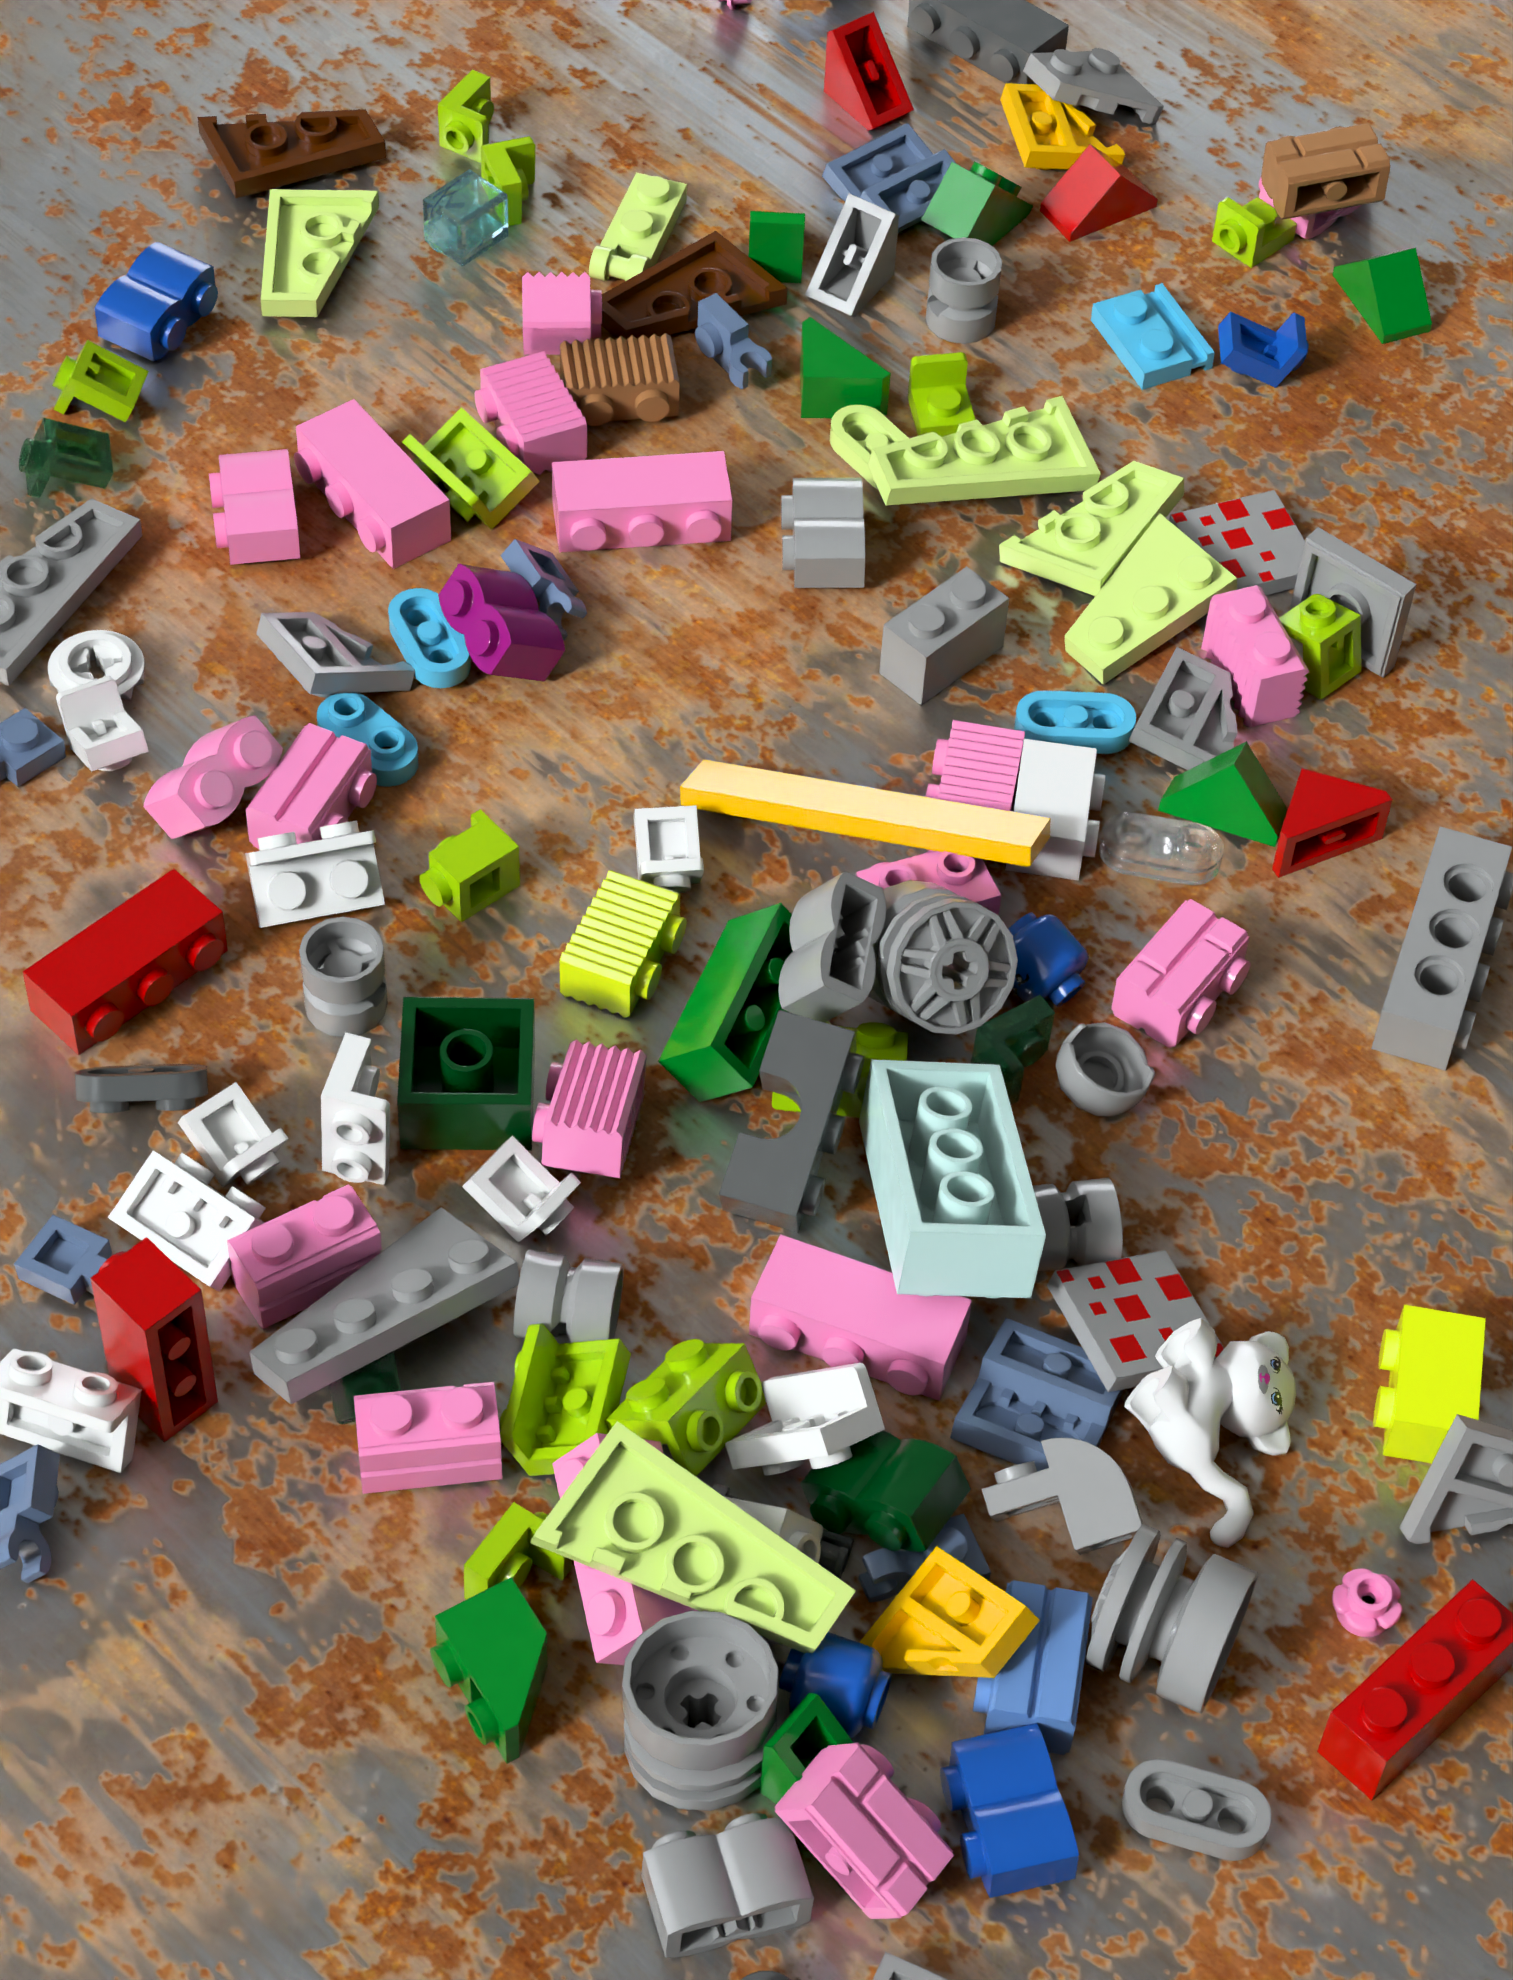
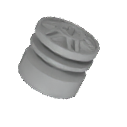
M908 880L885 888L883 891L886 899V918L883 930L877 941L873 944L876 973L868 997L933 1033L960 1034L982 1026L1002 1008L1014 986L1018 959L1013 935L999 915L982 905L957 895L933 882Z
M1142 1524L1127 1549L1114 1561L1103 1584L1091 1618V1641L1085 1662L1088 1666L1104 1672L1117 1651L1119 1644H1122L1127 1649L1122 1661L1119 1677L1120 1680L1131 1683L1142 1670L1149 1656L1161 1661L1157 1679V1696L1202 1714L1217 1685L1236 1640L1255 1588L1258 1572L1213 1554L1204 1564L1196 1579L1191 1580L1182 1576L1187 1558V1542L1176 1538L1161 1565L1158 1566L1153 1563L1161 1536L1160 1531Z
M687 1611L661 1619L639 1635L624 1663L622 1683L623 1712L625 1715L624 1751L633 1777L652 1797L679 1809L712 1811L739 1803L761 1786L764 1745L777 1731L778 1666L770 1646L748 1623L722 1612Z

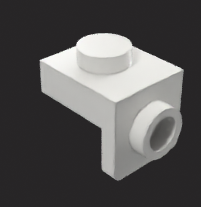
M105 676L57 694L56 701L70 748L91 772L95 770L113 771L128 765L132 761V757L149 752L143 729L125 712L117 683L111 676Z
M697 806L635 809L634 829L638 879L677 893L688 892L691 890V884L701 883L704 863L703 858L700 857Z
M237 1082L183 1115L178 1121V1124L209 1169L215 1174L214 1176L222 1187L239 1176L248 1185L269 1172L280 1163L274 1153L289 1139L282 1128L277 1129L273 1133L269 1130Z
M511 1136L462 1187L519 1243L536 1228H539L545 1235L549 1234L573 1210L574 1206L566 1198L581 1182L572 1173L559 1182Z

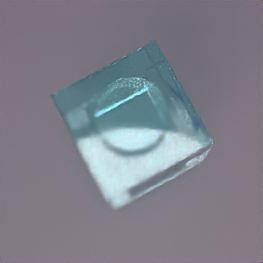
M467 170L423 199V232L425 242L436 252L443 253L463 267L508 237V195L472 170Z

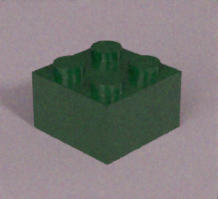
M403 997L397 1096L400 1149L498 1150L503 1143L513 1136L527 1151H532L535 1068L534 998Z

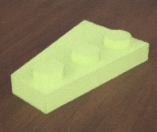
M270 189L261 289L262 316L318 317L379 208L378 191Z
M1132 461L1084 491L1083 501L1062 515L1054 510L1039 519L1038 530L1022 540L1014 535L999 544L1000 562L1096 596L1159 513L1166 518L1184 496V478Z
M1159 513L1065 634V651L1104 685L1206 615L1213 595L1237 590V578Z

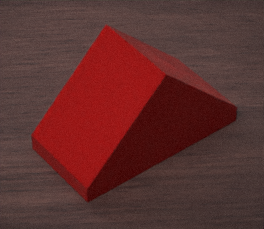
M874 11L827 32L824 92L868 131L914 110Z
M1089 144L1043 199L1040 205V212L1071 242L1156 208L1158 199L1128 168Z
M1302 768L1281 828L1272 870L1280 878L1383 839L1393 799L1384 790Z

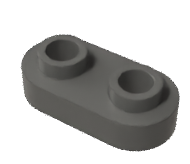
M200 1064L105 1066L78 1070L75 1072L76 1100L90 1102V1112L93 1113L130 1110L129 1101H156V1109L163 1111L192 1109L196 1107L195 1098L208 1094L207 1066Z

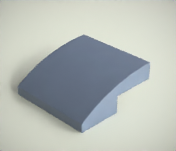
M906 123L827 163L822 177L844 201H846L850 193L899 215V233L922 221L921 219L951 162H956L945 149L933 154L909 123Z
M1005 1318L983 1357L979 1376L955 1417L950 1438L1016 1465L1034 1461L1038 1472L1049 1468L1041 1443L1042 1440L1073 1438L1088 1442L1099 1448L1124 1389L1108 1392L1082 1347Z

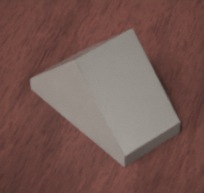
M849 193L805 295L856 317L894 275L899 215Z

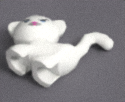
M1199 1318L1178 1328L1168 1337L1155 1355L1163 1369L1152 1372L1143 1378L1125 1401L1124 1407L1144 1425L1155 1447L1168 1464L1189 1473L1203 1490L1223 1500L1227 1513L1214 1524L1210 1530V1538L1214 1544L1229 1548L1243 1538L1254 1513L1247 1487L1223 1472L1214 1462L1219 1450L1220 1424L1236 1435L1246 1437L1255 1450L1268 1455H1286L1291 1443L1287 1420L1294 1411L1296 1383L1291 1369L1287 1366L1289 1346L1285 1337L1268 1331L1251 1337L1249 1341H1230L1214 1360L1217 1349L1215 1330L1202 1318Z

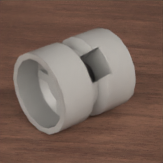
M962 237L943 242L933 251L925 320L929 329L937 337L953 343L966 344L978 342L993 331L996 320L997 294L999 292L1002 259L999 252L990 244L979 239Z
M336 917L326 919L312 926L302 938L299 949L307 1018L316 1029L331 1036L344 1037L345 1032L362 1035L375 1028L383 1019L388 1004L384 975V947L381 936L372 925L357 918Z
M1109 1178L1072 1181L1066 1192L1062 1193L1053 1183L1033 1185L1046 1233L1037 1273L1061 1270L1065 1267L1068 1259H1074L1079 1266L1121 1258L1123 1245L1121 1213L1115 1187Z
M529 1249L523 1261L514 1311V1336L525 1339L527 1328L530 1324L543 1323L555 1339L563 1333L568 1335L571 1343L614 1339L623 1288V1263L585 1258L578 1267H570L566 1255Z

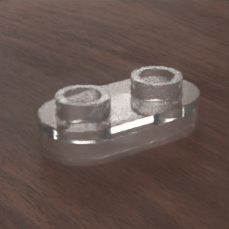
M1126 812L1111 817L1104 824L1099 853L1101 859L1109 868L1121 874L1185 885H1201L1213 880L1219 873L1224 853V844L1217 832L1199 823Z

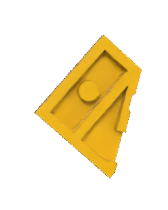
M1005 83L1000 101L1025 168L1040 170L1069 169L1089 144L1122 165L1125 157L1124 150L1118 144L1105 147L1095 138L1093 133L1096 124L1086 114L1075 109L1071 104L1053 100L1036 84Z
M936 1546L859 1643L878 1650L883 1660L882 1670L889 1673L995 1678L1040 1620L1027 1606Z

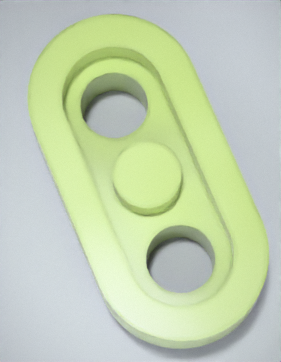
M866 405L843 407L833 415L831 420V447L867 482L878 489L868 468L872 449L909 438L875 408Z

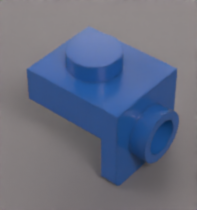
M1231 311L1218 325L1221 364L1238 374L1248 375L1275 388L1291 371L1297 370L1303 364L1308 353L1309 344L1306 339L1305 318L1295 312L1290 315L1276 332Z

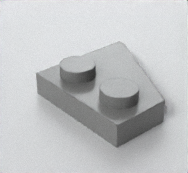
M1094 48L1092 51L1080 52L1057 49L1054 52L1030 53L1023 70L1055 101L1075 106L1082 105L1095 111L1112 115L1117 105L1121 104L1131 107L1140 116L1141 121L1148 124H1156L1164 108V105L1120 65V59L1105 49Z
M314 612L261 613L256 634L309 694L328 698L337 693L410 691L415 674V669L404 661L394 665H382L371 659L370 655L373 644L355 634L341 630L335 623Z
M1176 647L1128 741L1186 770L1234 748L1233 742L1238 731L1236 715L1230 707V701L1233 696L1230 672Z
M1459 1414L1456 1415L1399 1527L1409 1542L1415 1544L1430 1542V1532L1465 1526L1471 1535L1498 1531L1506 1525L1513 1524V1430Z

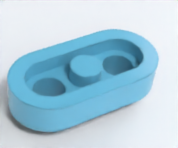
M424 588L405 590L397 594L389 604V630L404 659L415 669V678L422 684L433 688H449L461 683L467 678L471 670V657L466 647L464 634L454 630L447 622L440 606L438 593Z
M1035 691L1027 694L1019 701L1016 709L1014 730L1025 731L1024 739L1096 748L1097 754H1111L1125 749L1131 743L1128 740L1136 724V712L1126 699L1111 693Z
M337 693L329 696L319 705L317 710V726L333 731L338 738L343 735L365 743L371 750L372 773H375L377 776L376 785L384 787L397 786L407 782L415 775L419 765L418 745L415 737L368 697L359 693ZM388 746H389V747H393V748H390V749H383V748H382V747H388Z

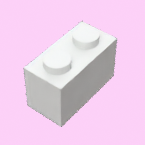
M1024 739L1014 812L1051 818L1050 838L1031 866L1025 867L1006 863V871L1079 881L1082 857H1095L1100 821L1088 819L1089 810H1101L1105 775L1094 773L1096 748Z

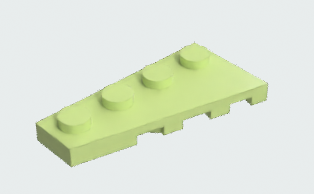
M1063 396L1046 400L1043 409L1028 412L1024 406L1005 411L1002 420L982 425L978 419L959 424L957 432L941 437L935 432H930L873 448L868 462V468L885 506L1086 491L1098 483L1101 475Z
M618 1421L535 1532L530 1542L698 1611L722 1612L748 1623L760 1636L803 1653H813L856 1591Z

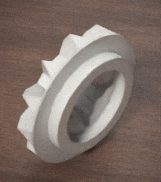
M91 630L73 635L55 648L48 661L50 686L55 687L58 693L97 680V678L94 679L89 671V668H91L90 661L95 660L97 666L101 667V670L105 672V676H111L116 681L120 696L123 699L131 700L134 686L144 683L145 663L141 649L132 639L113 631Z

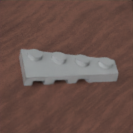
M90 499L36 536V546L31 550L16 557L9 555L0 561L1 683L9 686L142 537L141 521L139 518Z
M440 1207L252 1349L250 1357L254 1374L289 1404H293L518 1286L520 1278L518 1264L510 1256Z

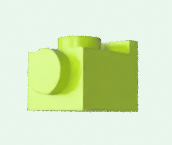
M479 809L471 814L470 828L458 835L445 838L434 850L429 852V870L420 875L422 889L433 904L439 907L444 905L460 922H463L520 886L519 846Z

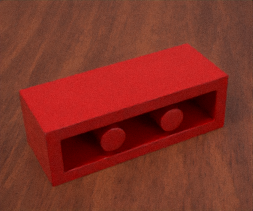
M173 868L25 969L23 977L30 1011L76 1054L80 1055L97 1042L111 1038L124 1023L147 1007L161 1003L174 988L198 971H205L211 968L221 955L228 951L223 911Z
M146 1237L128 1251H121L112 1255L103 1263L98 1273L90 1279L109 1376L113 1377L117 1382L142 1389L138 1417L165 1443L218 1402L202 1290Z
M1472 1579L1330 1712L1317 1752L1371 1801L1375 1799L1512 1667L1513 1613Z

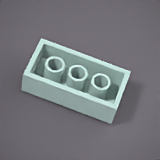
M871 1059L859 1124L897 1294L1031 1298L1046 1233L1000 1065Z

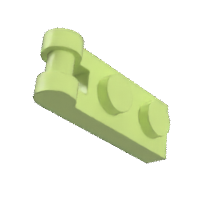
M636 172L600 246L597 245L593 250L589 265L590 278L607 281L609 277H614L627 281L654 266L687 201V184Z

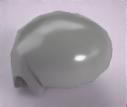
M1106 1022L1087 1025L1084 1023L1079 1024L1062 1043L1055 1065L1061 1090L1076 1107L1095 1116H1117L1129 1111L1146 1095L1155 1076V1070L1148 1066L1144 1049L1127 1030Z

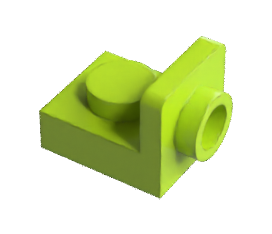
M472 69L438 103L439 146L481 163V145L489 144L488 125L494 112V104L491 101L490 76Z
M530 136L481 145V188L501 228L522 224V201L528 200V185L535 182L536 146Z
M1227 197L1218 203L1212 242L1250 268H1253L1294 240L1297 223L1290 218L1281 220L1276 209L1258 197L1244 206Z
M87 340L77 359L75 360L66 355L57 372L52 386L61 390L53 410L64 415L73 397H76L126 423L134 409L149 371Z
M965 353L922 355L911 359L907 398L917 436L930 432H935L941 437L956 433L959 424L975 420L966 387L968 362Z
M1313 594L1279 617L1289 637L1303 643V661L1310 671L1305 675L1308 679L1304 682L1305 691L1322 700L1361 672L1360 614L1321 594Z
M515 1502L512 1503L464 1564V1599L467 1600L510 1577L513 1578L518 1588H520L531 1569L532 1563L560 1580L566 1577L572 1569L571 1559L530 1543L533 1535L548 1514L543 1512H535L533 1514Z

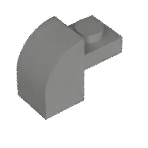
M1050 1438L1042 1440L1041 1443L1049 1468L1037 1472L1034 1461L1014 1465L994 1473L997 1484L982 1489L989 1515L996 1522L1060 1502L1074 1549L1079 1555L1133 1539L1137 1530L1144 1524L1132 1487L1118 1464L1100 1448L1078 1439Z

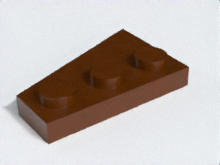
M366 109L301 112L295 121L267 122L266 114L246 115V123L217 124V116L197 117L199 134L235 198L258 194L269 189L309 180L317 176L351 167H358L365 163L386 158L385 140Z
M714 231L602 294L601 326L617 339L622 336L627 340L632 335L637 339L642 335L648 338L653 334L659 337L664 333L672 335L697 328L698 301L715 293L739 316H744L786 305L788 288L721 234Z

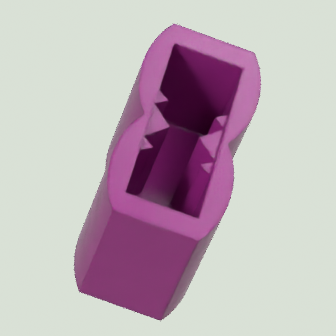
M458 564L438 595L440 606L447 622L454 630L464 634L470 657L476 666L487 674L545 681L565 652L563 637L558 626L547 614L538 610L537 600L531 586L521 575L515 572Z

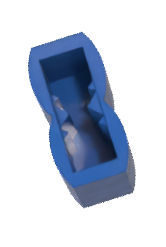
M155 242L136 258L127 275L115 280L97 302L94 309L98 336L153 362L161 359L169 350L173 351L180 346L185 337L187 327L193 325L201 317L207 316L213 310L218 298L214 266L163 243Z
M1037 1723L951 1742L949 1766L940 1768V1778L949 1811L961 1810L969 1832L960 1834L961 1852L968 1876L971 1879L982 1878L989 1898L1076 1879L1079 1860L1078 1847L1065 1803L1057 1787L1048 1749Z

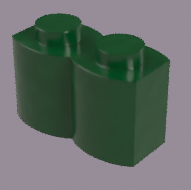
M884 1430L851 1445V1458L832 1466L819 1469L811 1468L800 1483L810 1504V1514L826 1530L837 1534L843 1532L858 1535L868 1534L875 1543L891 1551L903 1549L912 1552H923L928 1549L971 1490L956 1455L924 1440L913 1438L900 1440Z

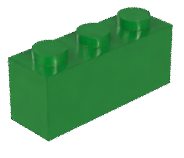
M782 903L728 920L658 1060L699 1102L754 1086L760 1073L759 1070L778 1011L788 1012L781 1007L778 987L783 964L793 952L789 932L792 914Z

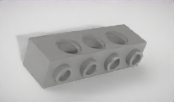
M1440 826L1382 1008L1371 1049L1445 1071L1453 1046L1466 1049L1476 1013L1464 1010L1467 999L1480 1002L1490 966L1478 963L1481 952L1494 955L1504 922L1503 919L1492 917L1494 907L1507 910L1511 898L1513 873L1505 870L1512 846Z

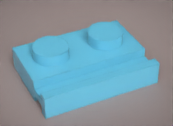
M1163 283L1155 285L1154 292L1144 294L1142 290H1137L1093 303L1092 323L1142 390L1190 376L1191 369L1200 366L1205 371L1212 369L1215 352Z

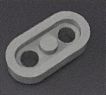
M1151 1759L1136 1766L1127 1778L1122 1796L1124 1816L1130 1826L1141 1835L1224 1860L1238 1861L1256 1854L1263 1846L1271 1824L1269 1803L1265 1796L1253 1785L1167 1759ZM1154 1798L1161 1799L1170 1806L1171 1810L1165 1813H1158L1150 1809L1146 1802ZM1223 1819L1234 1820L1241 1826L1243 1831L1235 1834L1228 1833L1220 1827L1218 1822Z

